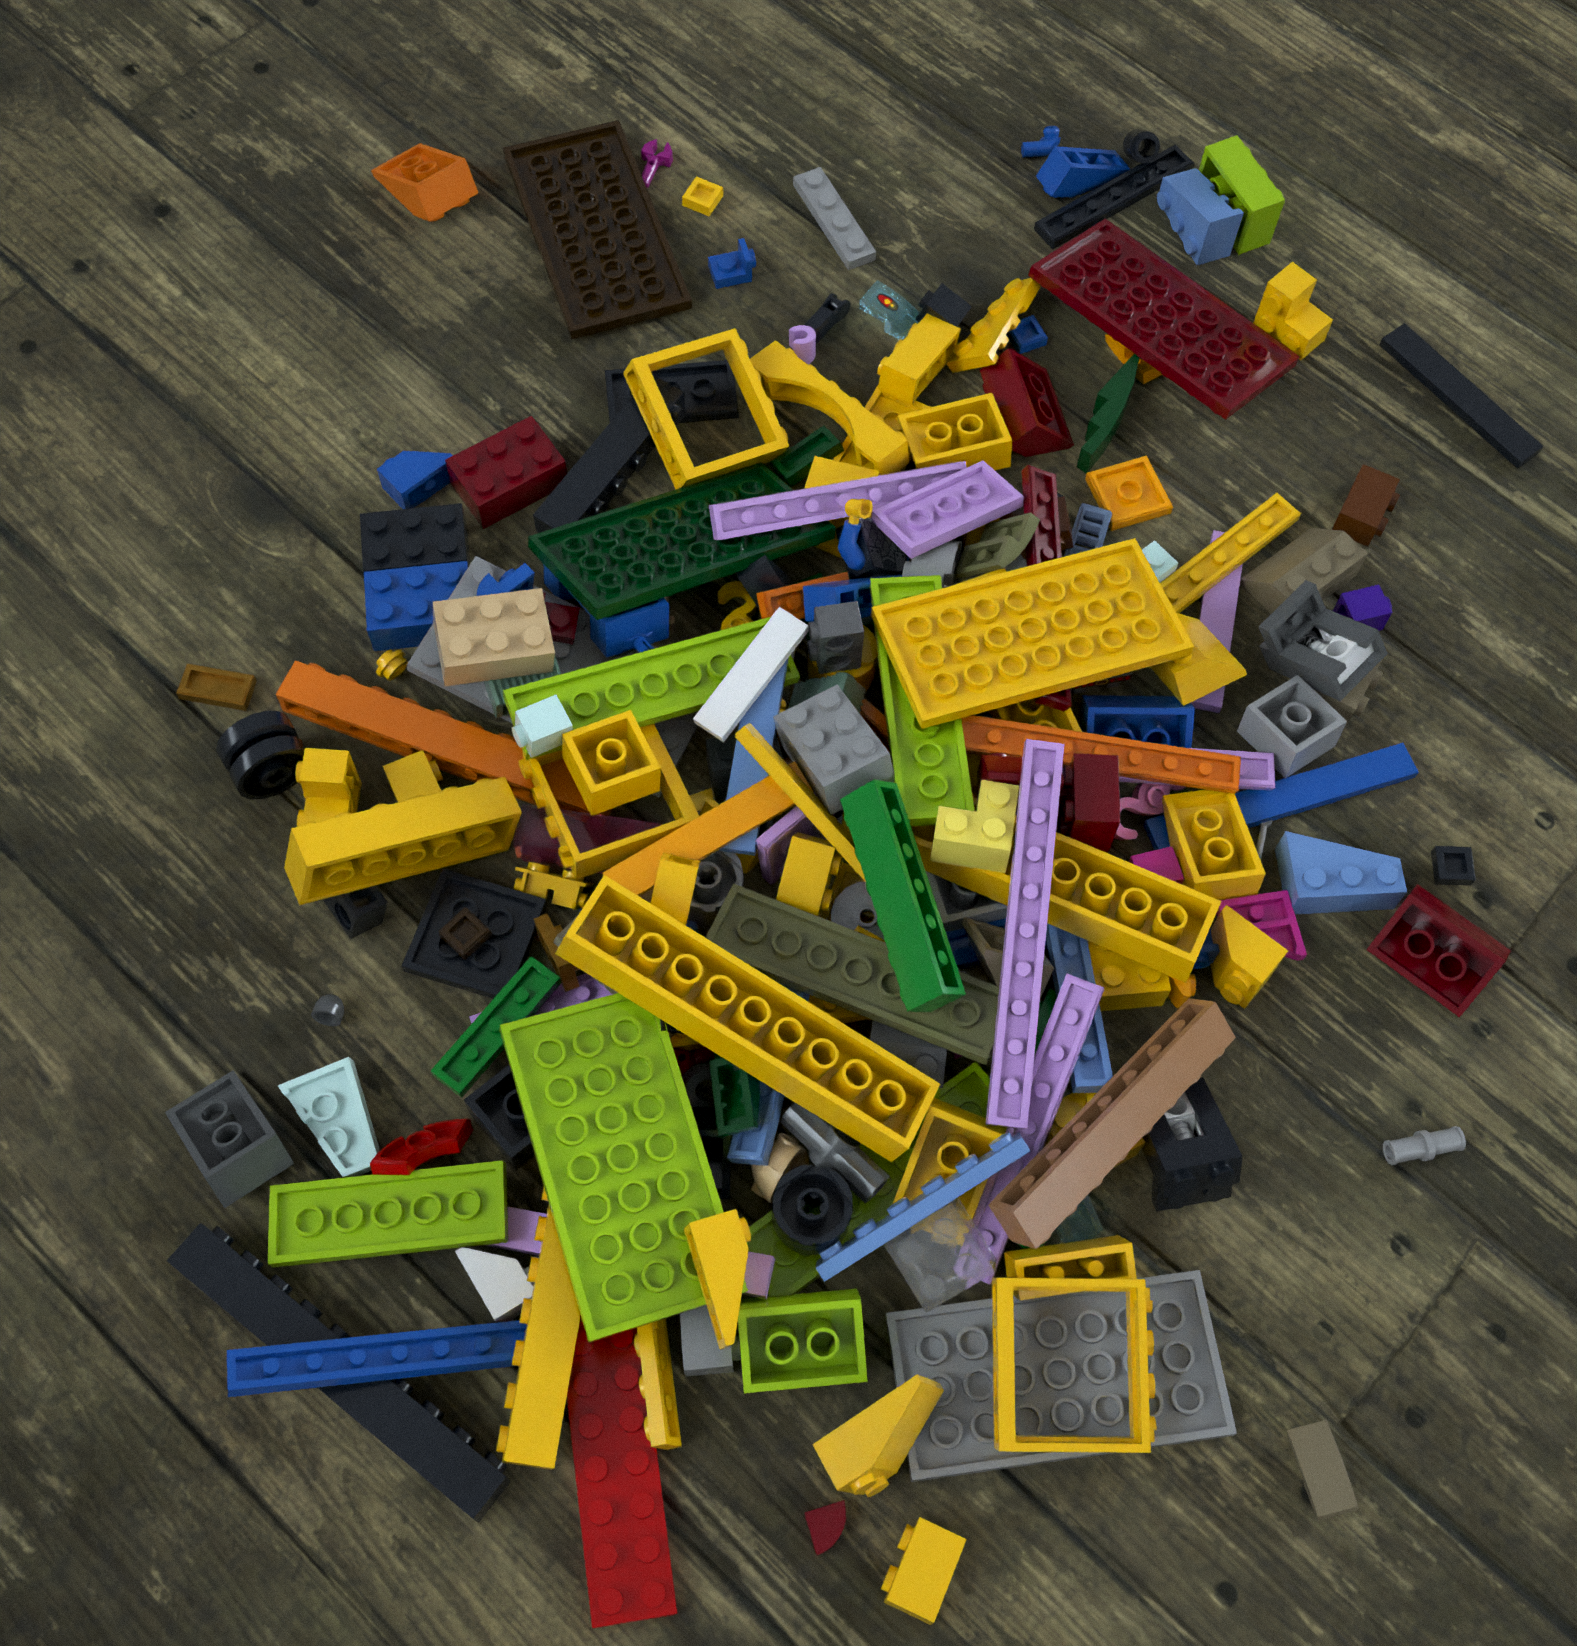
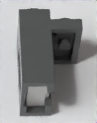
M1307 580L1259 626L1264 638V642L1259 647L1270 670L1290 679L1299 675L1312 689L1338 701H1341L1388 654L1379 630L1326 609L1316 584Z

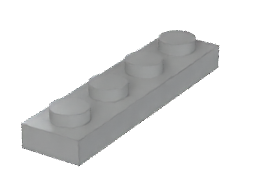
M818 167L794 176L793 186L846 268L851 270L875 261L876 250L822 168Z

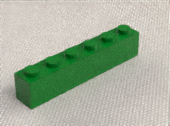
M873 779L840 799L844 810V820L850 829L855 845V855L861 864L866 880V890L872 899L877 914V924L883 933L889 952L888 959L896 974L900 987V997L906 1006L907 1012H932L965 996L966 992L897 783Z

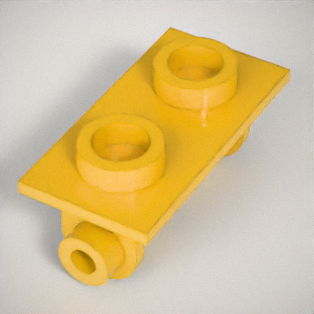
M528 861L527 867H516V871L524 873L523 878H516L514 890L547 899L548 891L552 889L554 894L551 904L572 908L573 910H577L578 907H584L588 901V894L583 893L584 887H593L594 884L584 881V877L576 880L573 872L569 870H563L562 876L549 873L550 866Z

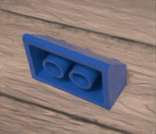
M1082 695L1080 729L1086 733L1191 748L1195 708L1192 703L1183 706L1175 696Z

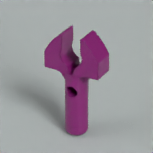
M657 139L644 144L641 150V159L647 161L641 174L646 188L650 186L659 166L670 167L673 162L672 149L668 142L664 150L657 155H654L658 149Z

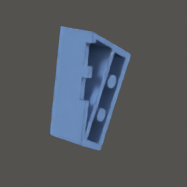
M1285 831L1275 848L1282 890H1288L1295 914L1394 909L1407 893L1400 858Z

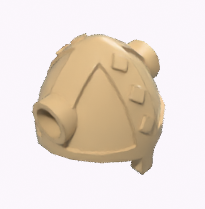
M779 1133L773 1143L768 1166L751 1165L754 1179L751 1190L758 1196L765 1198L769 1203H772L774 1192L781 1178L798 1166L809 1165V1156L806 1149L798 1145V1141L792 1136Z

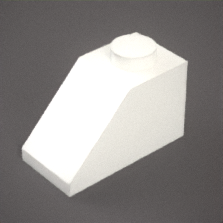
M461 1247L455 1251L496 1323L511 1321L521 1314L523 1299H531L534 1282L527 1281L529 1267L523 1270L517 1259Z

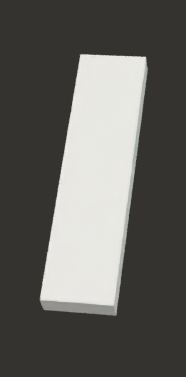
M779 607L693 718L694 723L724 743L808 633L809 626Z

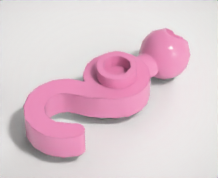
M1139 783L1135 787L1132 797L1120 798V812L1125 809L1134 814L1144 816L1161 814L1164 812L1162 796L1170 794L1171 790L1180 791L1186 787ZM1120 823L1114 838L1121 841L1137 838L1138 833L1136 830L1124 828Z

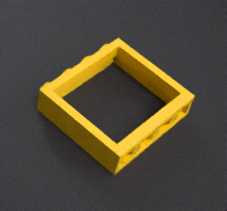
M736 328L631 359L623 373L675 489L762 462L764 464L770 462L784 453L789 447L787 433L780 426L776 418L773 402L766 396L761 385L760 374L753 367L748 356L747 346L740 339ZM723 350L765 444L694 467L651 372Z
M655 724L640 727L661 767L660 789L675 821L581 854L541 768L542 765L563 759L562 750L528 760L525 759L523 753V759L518 760L523 777L525 779L531 778L534 785L531 791L537 808L544 807L548 816L545 817V824L552 839L557 837L561 845L558 848L561 862L565 869L571 868L576 880L615 866L699 817Z
M992 1278L994 1448L996 1450L1007 1452L1151 1453L1150 1442H1155L1154 1430H1157L1155 1417L1150 1416L1149 1399L1155 1398V1378L1153 1373H1148V1356H1153L1154 1336L1152 1330H1147V1313L1152 1312L1153 1301L1150 1300V1288H1146V1279ZM1013 1291L1126 1292L1130 1436L1016 1435Z

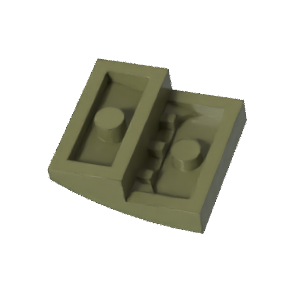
M1030 512L986 524L979 543L965 546L954 575L957 578H963L1005 568L1025 549L1036 531L1040 519Z

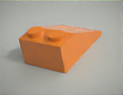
M422 143L371 170L373 176L414 216L429 222L443 218L445 212L454 207L466 205L469 202V198L478 194L465 158Z

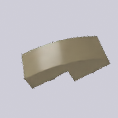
M1327 1419L1287 1430V1438L1302 1473L1303 1484L1317 1520L1358 1510V1503Z

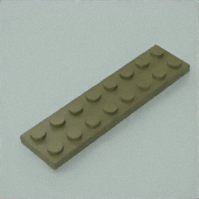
M733 883L706 936L708 940L776 982L984 1065L987 1064L994 1045L999 995L998 986L959 972L966 992L965 996L932 1012H907L906 1006L900 997V987L894 968L888 959L889 952L885 942Z

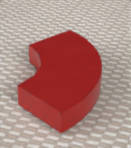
M453 1119L423 1126L424 1130L412 1133L406 1140H404L403 1136L396 1138L382 1148L370 1162L372 1175H410L417 1166L429 1159L444 1154L460 1153L473 1131L471 1119Z

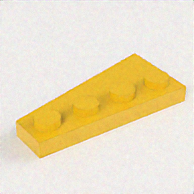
M1017 278L1005 286V293L988 307V313L985 317L976 322L970 329V335L953 349L954 354L946 362L952 373L994 365L999 358L996 354L997 349H1003L1007 345L1009 338L1006 334L1017 328L1020 323L1017 315L1027 311L1041 287L1039 283L1032 278L1023 280Z

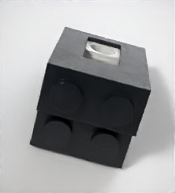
M1202 1077L1191 1085L1180 1096L1175 1106L1167 1110L1153 1125L1152 1130L1142 1137L1145 1141L1142 1150L1153 1173L1151 1200L1156 1212L1180 1209L1188 1205L1208 1201L1215 1202L1229 1198L1232 1193V1184L1240 1183L1243 1156Z

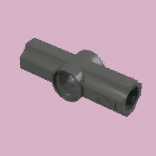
M797 1103L791 1105L783 1114L780 1122L810 1150L809 1157L813 1164L817 1167L830 1168L839 1173L847 1182L850 1190L864 1203L870 1201L887 1183L890 1176L859 1148L860 1142Z

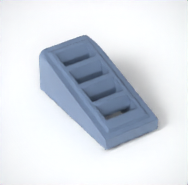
M1080 504L1072 529L1074 548L1066 549L1064 557L1091 550L1077 546L1075 543L1094 549L1102 547L1112 512L1089 504ZM1079 531H1084V532H1087V533H1091V534L1097 535L1098 538H1097V537H1094V536H1090V535L1084 534V533H1080Z

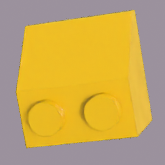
M1226 905L1211 928L1213 944H1218L1220 950L1216 959L1211 964L1214 986L1220 990L1221 995L1232 1004H1239L1245 1009L1272 976L1288 950Z

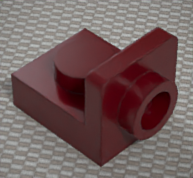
M545 602L552 640L573 645L580 608Z

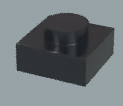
M1435 846L1433 848L1431 858L1435 885L1471 886L1476 878L1471 847Z

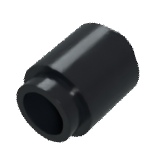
M1134 129L1124 138L1123 150L1130 159L1139 163H1148L1158 155L1160 142L1154 133L1144 129Z

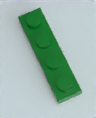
M531 956L431 1069L432 1075L462 1098L505 1049L499 1030L500 1025L533 1016L562 983L561 978Z

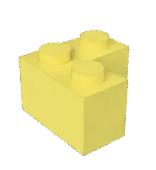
M981 780L976 812L939 806L930 861L1005 873L1011 851L1019 785Z

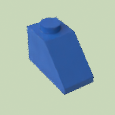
M402 451L394 458L387 459L382 466L377 468L382 488L402 509L415 508L450 483L445 459L453 455L451 453Z

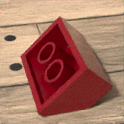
M1008 348L998 356L999 358L994 365L985 366L980 369L984 382L982 385L983 390L986 394L992 393L1012 439V451L1024 457L1066 450L1074 446L1046 368Z
M1418 884L1366 949L1459 1018L1506 962L1511 952L1510 949Z

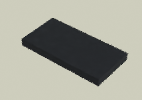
M727 360L675 364L651 372L684 392L686 412L680 423L739 418L734 374ZM626 368L605 370L610 422L633 396L623 375Z

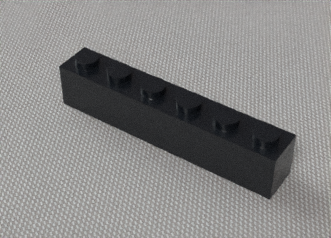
M652 374L674 424L678 425L686 412L684 392ZM633 396L533 514L536 532L540 533L606 512L608 503L615 495L618 496L624 491L631 475L643 468L647 461V456L657 447Z

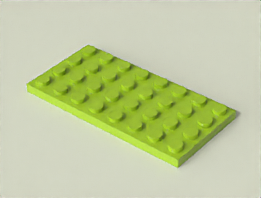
M619 993L501 1024L499 1030L588 1343L706 1306L684 1228L690 1222L717 1215L724 1211L667 1027L666 1031H661L660 1018ZM745 1279L742 1294L748 1291Z

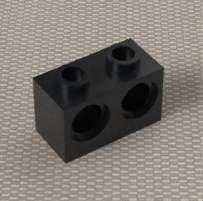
M376 885L322 899L350 939L382 924L388 901Z

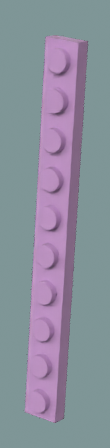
M1026 739L1024 742L986 1125L1027 1129L1064 754V744L1031 739Z

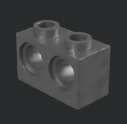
M858 601L815 607L814 621L808 623L810 640L807 641L809 659L811 662L816 661L819 674L861 668L864 628Z

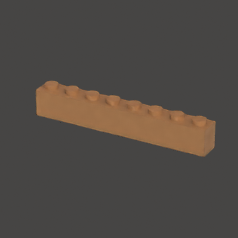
M1188 998L990 1202L988 1206L1012 1242L1033 1249H1037L1041 1244L1045 1243L1051 1237V1233L1064 1219L1076 1211L1080 1202L1102 1183L1103 1178L1113 1167L1126 1158L1130 1149L1152 1130L1153 1125L1163 1114L1175 1106L1180 1096L1200 1079L1201 1074L1213 1061L1223 1055L1225 1049L1236 1037L1216 1002Z

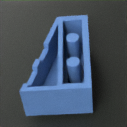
M1197 168L1163 177L1160 191L1157 194V202L1160 209L1164 210L1168 216L1173 231L1177 232L1181 238L1186 253L1191 255L1196 265H1201L1230 256L1244 212L1240 208L1233 210L1228 205L1229 198L1225 194L1218 196L1213 191L1215 185Z

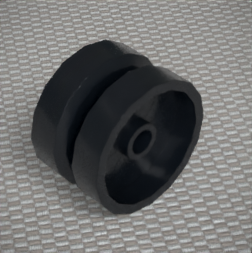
M263 711L251 714L229 727L218 740L216 751L226 770L230 772V777L240 796L249 800L276 796L297 784L295 776L296 765L298 761H303L306 747L302 740L298 738V734L286 714L280 711Z

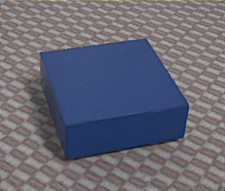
M1034 315L1020 319L1017 328L1006 334L1019 354L1047 345L1048 337Z

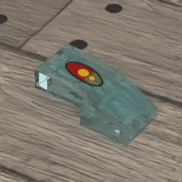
M879 280L872 285L859 301V309L884 322V332L898 340H904L908 336L912 325L918 323L915 318L920 312L901 295Z

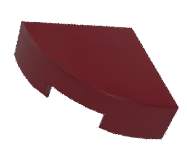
M844 1500L804 1513L816 1556L827 1552L842 1534L846 1521Z

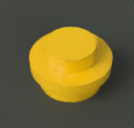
M392 649L387 650L376 662L378 665L376 674L380 678L385 677L388 681L394 680L407 667L408 661L404 658L405 653L401 649L396 651Z

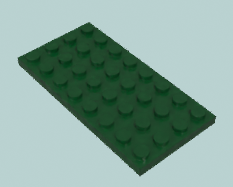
M761 462L528 536V548L596 620L745 570L751 563L764 555L770 560H774L835 539L836 527L827 520L714 540L709 505L793 491Z

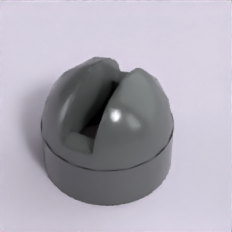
M325 994L316 1001L311 1016L320 1024L338 1026L344 1015V1005L339 996Z

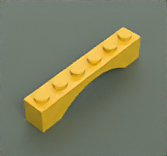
M775 340L750 358L753 367L760 374L761 385L765 394L771 400L804 404L820 410L834 419L851 439L856 452L858 466L880 471L879 475L896 473L909 463V443L903 433L893 430L885 424L879 415L872 414L864 408L858 399L844 393L834 381H829L819 374L813 365L806 364L798 358L792 349H786Z

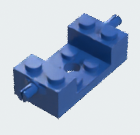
M543 564L544 584L552 594L563 600L575 598ZM664 597L596 620L578 601L590 616V639L606 658L632 649L637 650L639 653L655 649L652 647V643L669 638V603Z

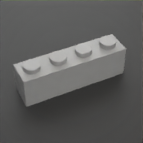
M707 1306L681 1313L680 1325L685 1377L734 1372L733 1361L741 1360L739 1335L735 1336L733 1345L720 1350Z

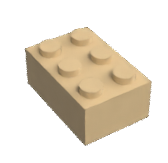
M542 588L433 602V625L444 686L553 672L555 650Z

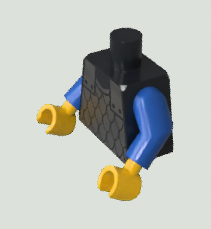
M866 499L848 500L845 504V512L850 516L849 520H845L844 524L836 529L839 541L838 551L845 561L849 577L851 579L902 575L905 561H909L910 558L872 522V518H868L872 513L873 504L870 500Z

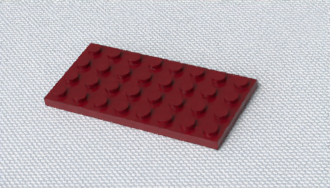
M1106 218L1031 265L1028 274L1040 286L1057 296L1066 305L1087 318L1089 322L1098 326L1115 341L1124 345L1139 356L1140 359L1150 364L1163 376L1169 378L1189 395L1195 397L1225 420L1294 368L1300 358L1296 353Z

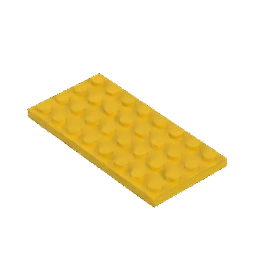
M1136 538L871 608L873 622L921 729L1190 656L1194 649L1191 639Z

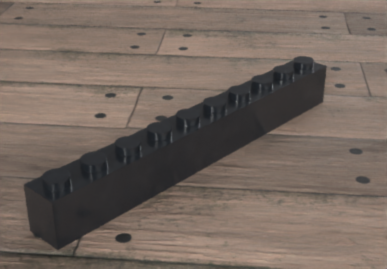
M200 1223L167 1259L168 1263L267 1346L351 1337L335 1323L330 1329L322 1324L318 1319L323 1313L307 1299L304 1298L300 1304L289 1296L293 1288L278 1275L274 1274L270 1280L259 1270L264 1264L245 1249L241 1255L234 1251L230 1246L235 1240L217 1225L210 1231ZM402 1378L318 1387L320 1391L477 1523L480 1522L511 1482L503 1474L508 1467L490 1451L482 1457L472 1448L476 1440L459 1425L453 1431L440 1422L445 1414L427 1399L420 1405L409 1395L414 1388Z

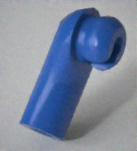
M1046 126L1043 130L1044 137L1039 141L1022 142V158L1050 155L1053 148L1060 144L1059 128L1057 126Z

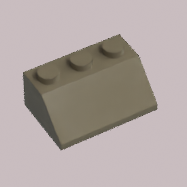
M1310 528L1242 577L1240 585L1272 614L1305 580L1316 584L1322 600L1326 599L1357 576L1368 553L1344 531Z

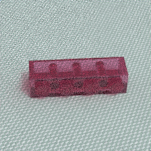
M522 804V814L513 840L517 858H521L527 863L528 861L556 863L564 868L558 853V848L561 845L557 837L553 839L550 837L546 828L545 817L548 816L544 807L538 809L536 805ZM560 809L580 854L663 825L597 814L591 816L590 813Z

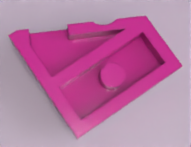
M1288 890L1220 900L1221 904L1216 913L1217 918L1222 909L1228 905L1287 949L1286 958L1297 961L1304 960L1307 953Z

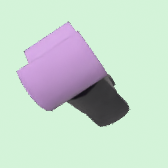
M831 293L804 325L794 326L789 329V346L793 348L798 358L806 364H810L816 357V343L836 323L846 317L850 310V301H841L837 299L836 294Z

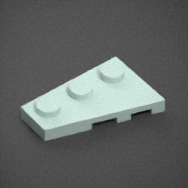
M347 1057L278 1085L284 1096L289 1099L297 1110L296 1113L315 1135L319 1145L343 1178L360 1176L371 1171L370 1162L380 1151L354 1060Z

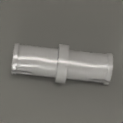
M1457 1126L1434 1132L1420 1130L1410 1137L1384 1141L1383 1153L1386 1161L1391 1165L1415 1159L1430 1161L1435 1158V1155L1463 1151L1466 1147V1140L1463 1131Z

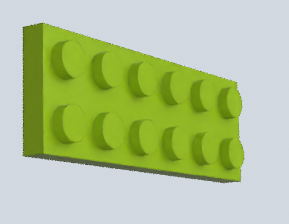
M503 1160L414 1170L410 1175H364L270 1186L268 1265L272 1268L508 1242L507 1166Z

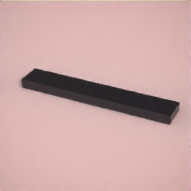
M1173 145L1159 153L1151 162L1137 165L1035 222L1034 231L1054 249L1085 232L1105 218H1110L1156 192L1161 187L1163 177L1193 169L1195 163L1179 147Z
M1405 323L1382 338L1379 345L1517 469L1540 453L1543 445Z

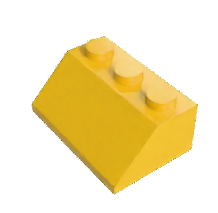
M1180 613L1176 614L1194 645L1192 655L1150 666L1183 706L1247 675L1246 669L1199 619Z

